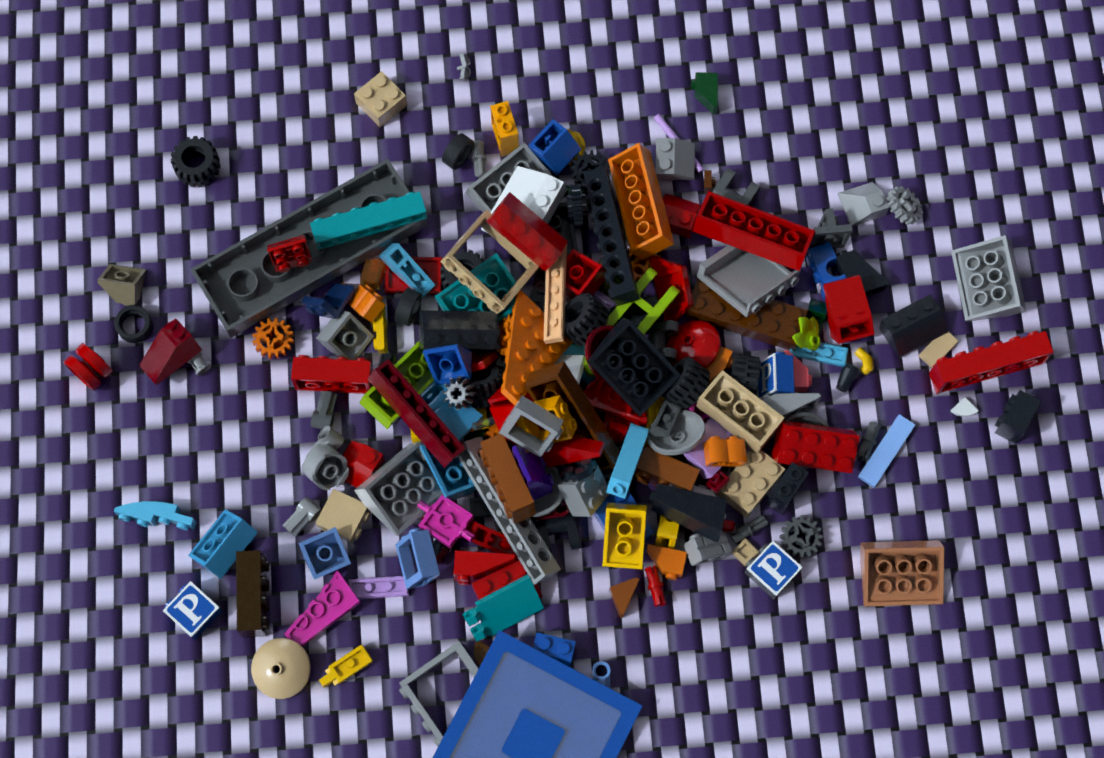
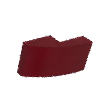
M718 470L713 477L703 479L701 482L717 494L730 478Z

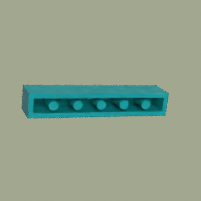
M413 191L402 197H391L381 203L373 202L363 208L356 207L349 212H338L328 218H317L310 222L317 249L320 250L427 219V213L420 191Z

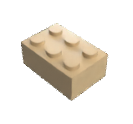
M751 449L746 454L747 463L737 466L728 476L730 480L717 493L719 497L727 499V503L746 518L753 512L785 471L784 467L762 450L757 454Z

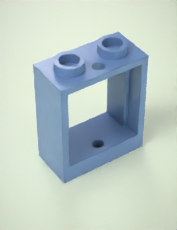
M412 529L409 531V534L402 536L401 540L395 544L406 589L424 587L440 575L429 530Z

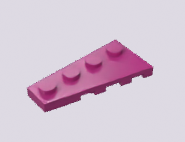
M338 570L330 582L326 583L321 589L322 591L315 600L313 599L305 612L300 614L284 635L287 639H291L303 647L361 603Z

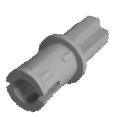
M477 140L474 141L472 161L474 162L475 176L480 178L485 174L486 156H484V142Z

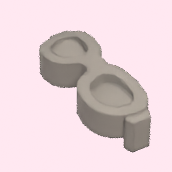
M462 53L459 55L462 65L457 67V70H461L460 80H464L471 75V70L468 67L471 64L470 59L466 54Z

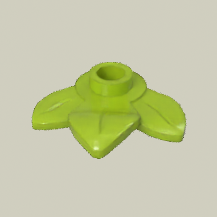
M799 317L801 332L792 336L794 342L800 348L812 351L817 350L820 346L817 320L814 317H811L810 320L806 317Z

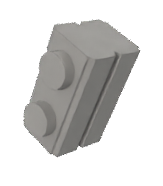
M725 532L721 533L718 542H714L700 534H694L684 544L686 553L689 555V561L693 566L720 560L732 553L730 544L727 543L728 539Z

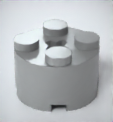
M315 445L302 464V470L305 475L323 490H331L330 488L334 486H340L346 480L349 473L347 459L328 445Z

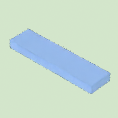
M899 414L858 478L874 488L915 424Z

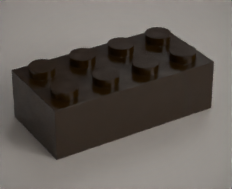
M260 550L236 551L237 632L243 638L266 637L267 631H270V619H267V611H270V601L266 596V591L270 590L269 579L266 578V572H269V560H266V556Z

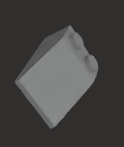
M819 393L774 394L772 396L767 394L760 399L785 419L794 413L808 412L816 408L821 396Z

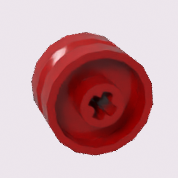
M82 343L75 350L82 361L70 355L63 363L86 386L95 391L101 385L95 373L106 379L113 370L105 363L101 356Z

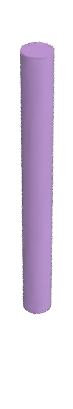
M660 114L654 117V120L669 138L680 139ZM695 158V170L701 173L704 168Z

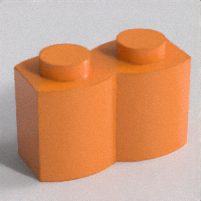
M359 284L353 293L352 299L347 302L356 312L371 323H373L386 305L382 301L384 298L367 284L365 286Z
M712 436L703 443L705 465L707 467H737L747 463L745 440L738 439V436H730L726 439H720V436Z

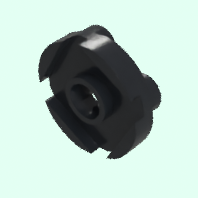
M595 458L558 465V474L563 482L567 483L566 480L578 482L593 473L592 468L594 466L597 467L598 464Z

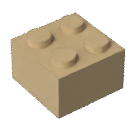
M382 71L354 93L356 104L379 127H382L407 106L406 95Z

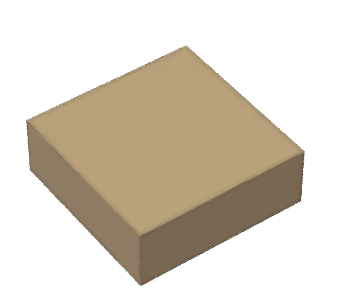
M745 538L732 551V554L745 566L759 552Z

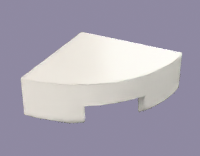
M963 398L950 412L956 416L970 417L979 410L968 399Z

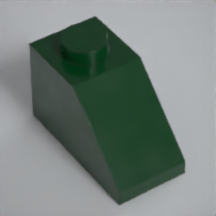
M696 72L695 79H691V90H694V97L712 114H716L718 107V73Z

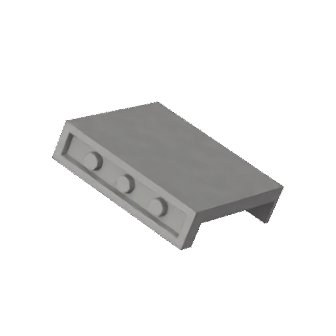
M728 245L700 264L697 278L745 317H748L752 313H757L765 304H770L778 295H783L788 288L794 287L799 281L800 271L790 272L781 264Z

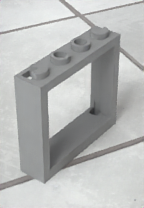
M459 641L399 682L402 687L399 689L405 700L407 698L411 700L413 704L410 707L415 715L418 716L420 714L424 719L422 725L428 733L430 731L433 732L436 737L433 741L437 747L443 736L408 685L455 652L474 678L478 667Z

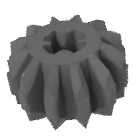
M458 376L457 379L450 378V383H445L444 386L448 390L442 391V394H447L444 401H450V408L455 406L456 410H461L462 407L464 409L468 408V403L474 402L471 396H475L477 393L471 392L475 385H468V378L463 380L462 376ZM458 390L462 392L461 396L457 395Z

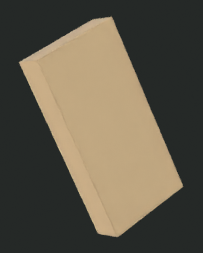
M948 332L933 340L918 357L933 368L937 359L944 357L958 343V340Z

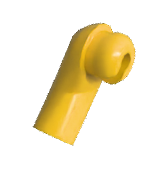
M859 347L854 354L862 360L863 366L860 368V371L868 375L874 369L873 358Z

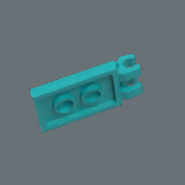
M527 574L476 601L477 607L471 608L462 615L468 626L478 623L479 620L481 621V623L470 629L477 642L486 638L487 635L493 636L497 634L499 630L502 631L544 609Z

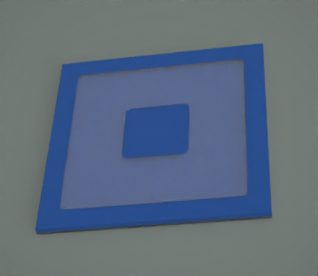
M499 630L432 758H617L642 705Z

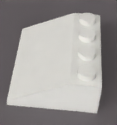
M517 166L492 209L491 214L506 195L511 192L548 224L567 191L565 183L548 174Z

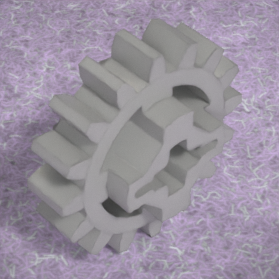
M896 186L888 193L889 196L886 199L889 201L887 205L891 208L890 212H894L895 218L899 217L901 223L905 221L906 225H913L922 218L921 214L923 211L920 209L922 205L919 204V198H915V193H911L909 188L905 189L903 186Z

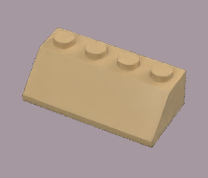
M723 370L698 398L696 407L731 434L738 436V439H744L745 444L757 454L784 420L782 415Z

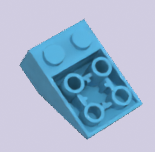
M433 381L420 396L455 437L461 441L483 418V415L470 404L468 408L464 409L462 407L461 410H456L455 406L450 408V401H444L447 394H442V391L448 390L444 386L445 384L436 385L435 381Z

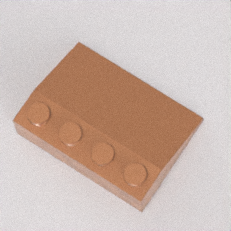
M939 540L861 542L860 563L864 606L943 604L944 546Z

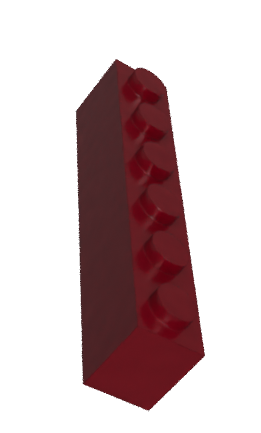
M389 359L374 369L367 379L440 464L445 468L454 461L466 448Z

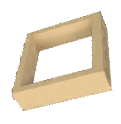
M486 210L440 262L446 270L452 272L463 285H466L477 298H480L487 304L491 311L498 314L509 304L539 266L486 222L491 215ZM479 226L527 269L502 300L454 257Z

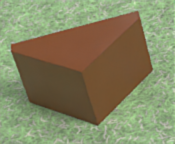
M635 577L609 588L610 595L621 618L625 615L639 583V578Z

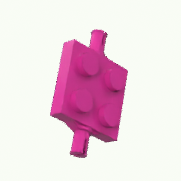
M441 495L437 502L431 506L422 500L418 503L417 507L426 512L424 519L418 525L419 528L429 530V534L450 549L461 536L469 540V542H472L475 538V535L467 530L468 525L474 519L473 514L450 499L445 498L444 495Z

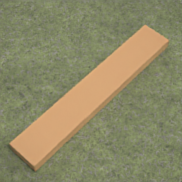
M567 244L554 264L546 270L545 344L564 341Z

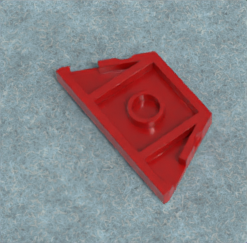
M657 256L650 257L651 268L658 273L654 277L658 301L672 285L680 290L676 298L663 312V321H677L693 305L687 268Z
M597 377L583 391L594 410L646 425L647 417L645 412L639 417L608 383L601 381Z

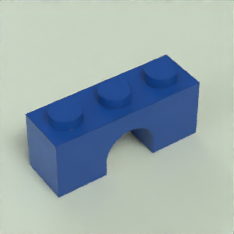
M830 242L809 249L806 257V263L809 268L812 267L816 284L819 283L824 300L823 284L846 278L845 274L837 277L831 276L826 270L835 266L837 260Z

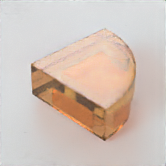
M477 641L474 644V657L479 666L489 650V647L481 641Z

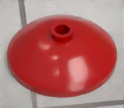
M699 320L689 321L679 326V333L669 337L666 347L677 350V360L670 364L674 366L683 358L691 357L703 367L708 368L717 358L721 348V339L717 330L711 324Z

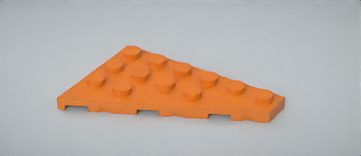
M521 290L514 296L516 298L515 305L512 307L513 316L510 321L511 334L508 339V349L506 350L505 357L506 370L503 373V384L501 386V393L514 406L521 396H525L528 393L524 385L530 373L553 365L573 343L564 336V341L545 344L544 312Z

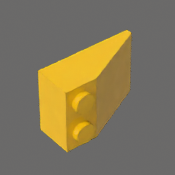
M607 503L602 566L642 569L647 505Z

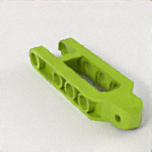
M651 267L636 283L639 297L650 281L658 274ZM672 285L654 308L641 297L638 300L617 306L609 315L606 325L614 326L622 318L629 306L636 303L648 313L637 327L645 335L676 298L680 290ZM585 359L583 370L588 376L594 377L595 375L590 370Z

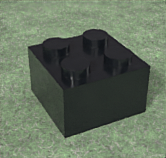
M1021 390L1016 395L1012 394L1003 407V413L998 417L994 425L997 427L995 434L1016 444L1025 434L1041 400Z

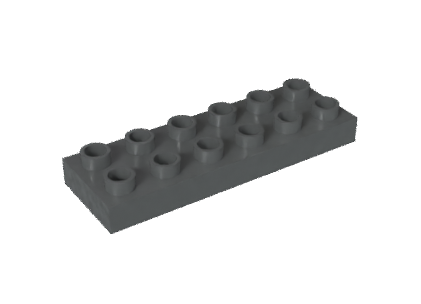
M386 159L190 270L228 335L232 338L378 255L392 243H399L427 227V220H421L320 250L317 249L310 222L317 218H328L338 212H349L356 207L363 208L373 202L381 203L391 197H402L409 193V190L389 159ZM305 235L313 262L304 267L297 266L287 272L276 273L267 251V245Z

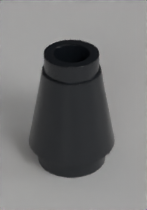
M849 363L842 366L835 388L846 393L859 376L858 372L860 369Z

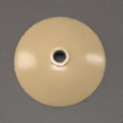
M272 639L264 643L255 653L251 665L252 678L257 688L265 695L275 699L290 698L298 694L309 680L311 672L309 656L299 643L291 639ZM276 665L280 668V671L278 673H276L274 670V667Z

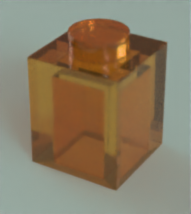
M375 258L372 260L366 259L360 277L361 285L365 286L367 284L373 289L380 290L386 271L385 263Z

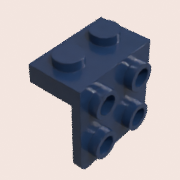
M335 283L323 299L304 296L301 303L306 306V311L312 315L337 319L342 314L347 302L352 299L356 289L353 286Z

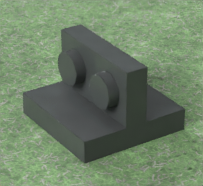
M833 208L825 209L818 227L813 229L815 233L809 249L830 242L832 248H844L853 231L852 225H838L837 215H834Z

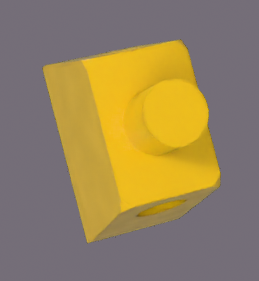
M660 515L655 545L674 549L679 524Z

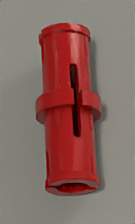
M654 565L652 568L651 566L646 567L644 570L649 583L647 587L651 591L654 607L664 606L667 602L662 589L664 586L663 582H660L657 566Z

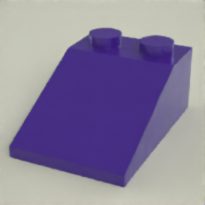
M513 446L514 460L533 501L552 493L554 481L551 474H546L544 470L546 464L543 457H538L523 447Z

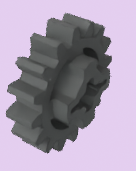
M800 515L799 520H797L794 516L791 519L792 523L787 520L785 522L786 527L781 528V531L784 533L779 536V539L784 540L781 546H787L785 552L792 551L793 558L796 554H799L800 559L803 558L804 554L809 558L811 552L816 554L818 551L816 547H821L822 545L818 541L823 539V535H818L822 529L815 527L816 521L810 522L811 517L804 520L803 515ZM793 528L794 534L788 537L789 530ZM798 535L805 536L804 540L798 539ZM814 537V542L810 546L809 539Z

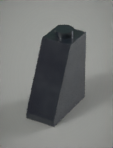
M844 250L837 254L835 268L838 275L845 274L846 278L860 275L866 297L886 290L889 284L888 281L854 250L849 252Z

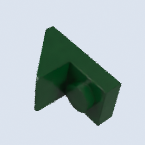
M810 299L806 318L810 320L811 317H814L819 325L818 335L820 337L827 315L826 303Z

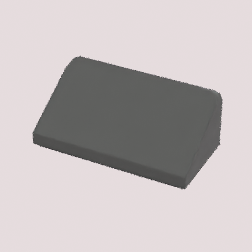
M664 400L648 435L669 438L682 408Z

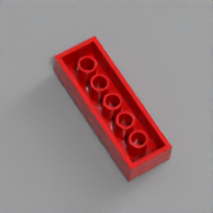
M710 191L707 192L692 230L695 233L797 271L801 269L815 230Z
M1033 331L1023 338L1016 336L1005 343L1002 341L991 344V347L984 348V346L973 349V352H959L952 358H948V356L937 359L929 375L936 394L1042 365L1054 352L1046 331L1040 333L1039 331Z

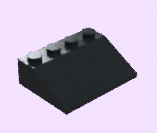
M622 318L609 331L587 360L639 417L681 376L642 332L626 318Z

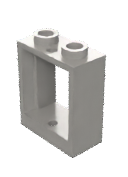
M521 396L504 421L499 433L541 457L545 451H550L554 444L553 439L558 440L563 431L561 425L564 420ZM521 415L550 432L544 442L515 425Z

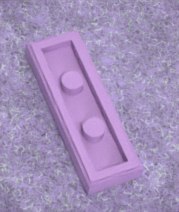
M403 576L348 579L349 586L359 600L409 596V589H406Z

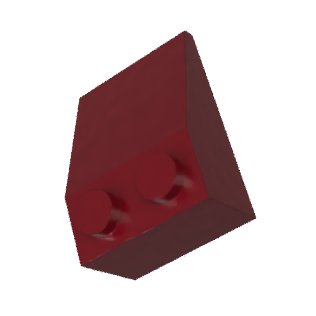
M175 318L159 331L139 366L153 383L158 385L201 352L202 349L193 336Z

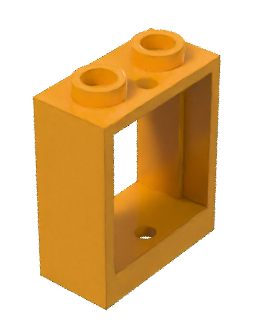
M505 101L490 105L491 125L501 157L509 155L519 147V137L509 102Z
M560 395L533 401L547 411L554 410L556 416L564 420L561 426L563 431L558 440L553 439V442L572 439L577 424ZM522 415L516 421L518 427L543 442L550 433L548 430L540 431L536 423Z

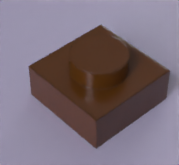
M712 170L704 171V193L707 195V192H712V188L716 186V177H712Z

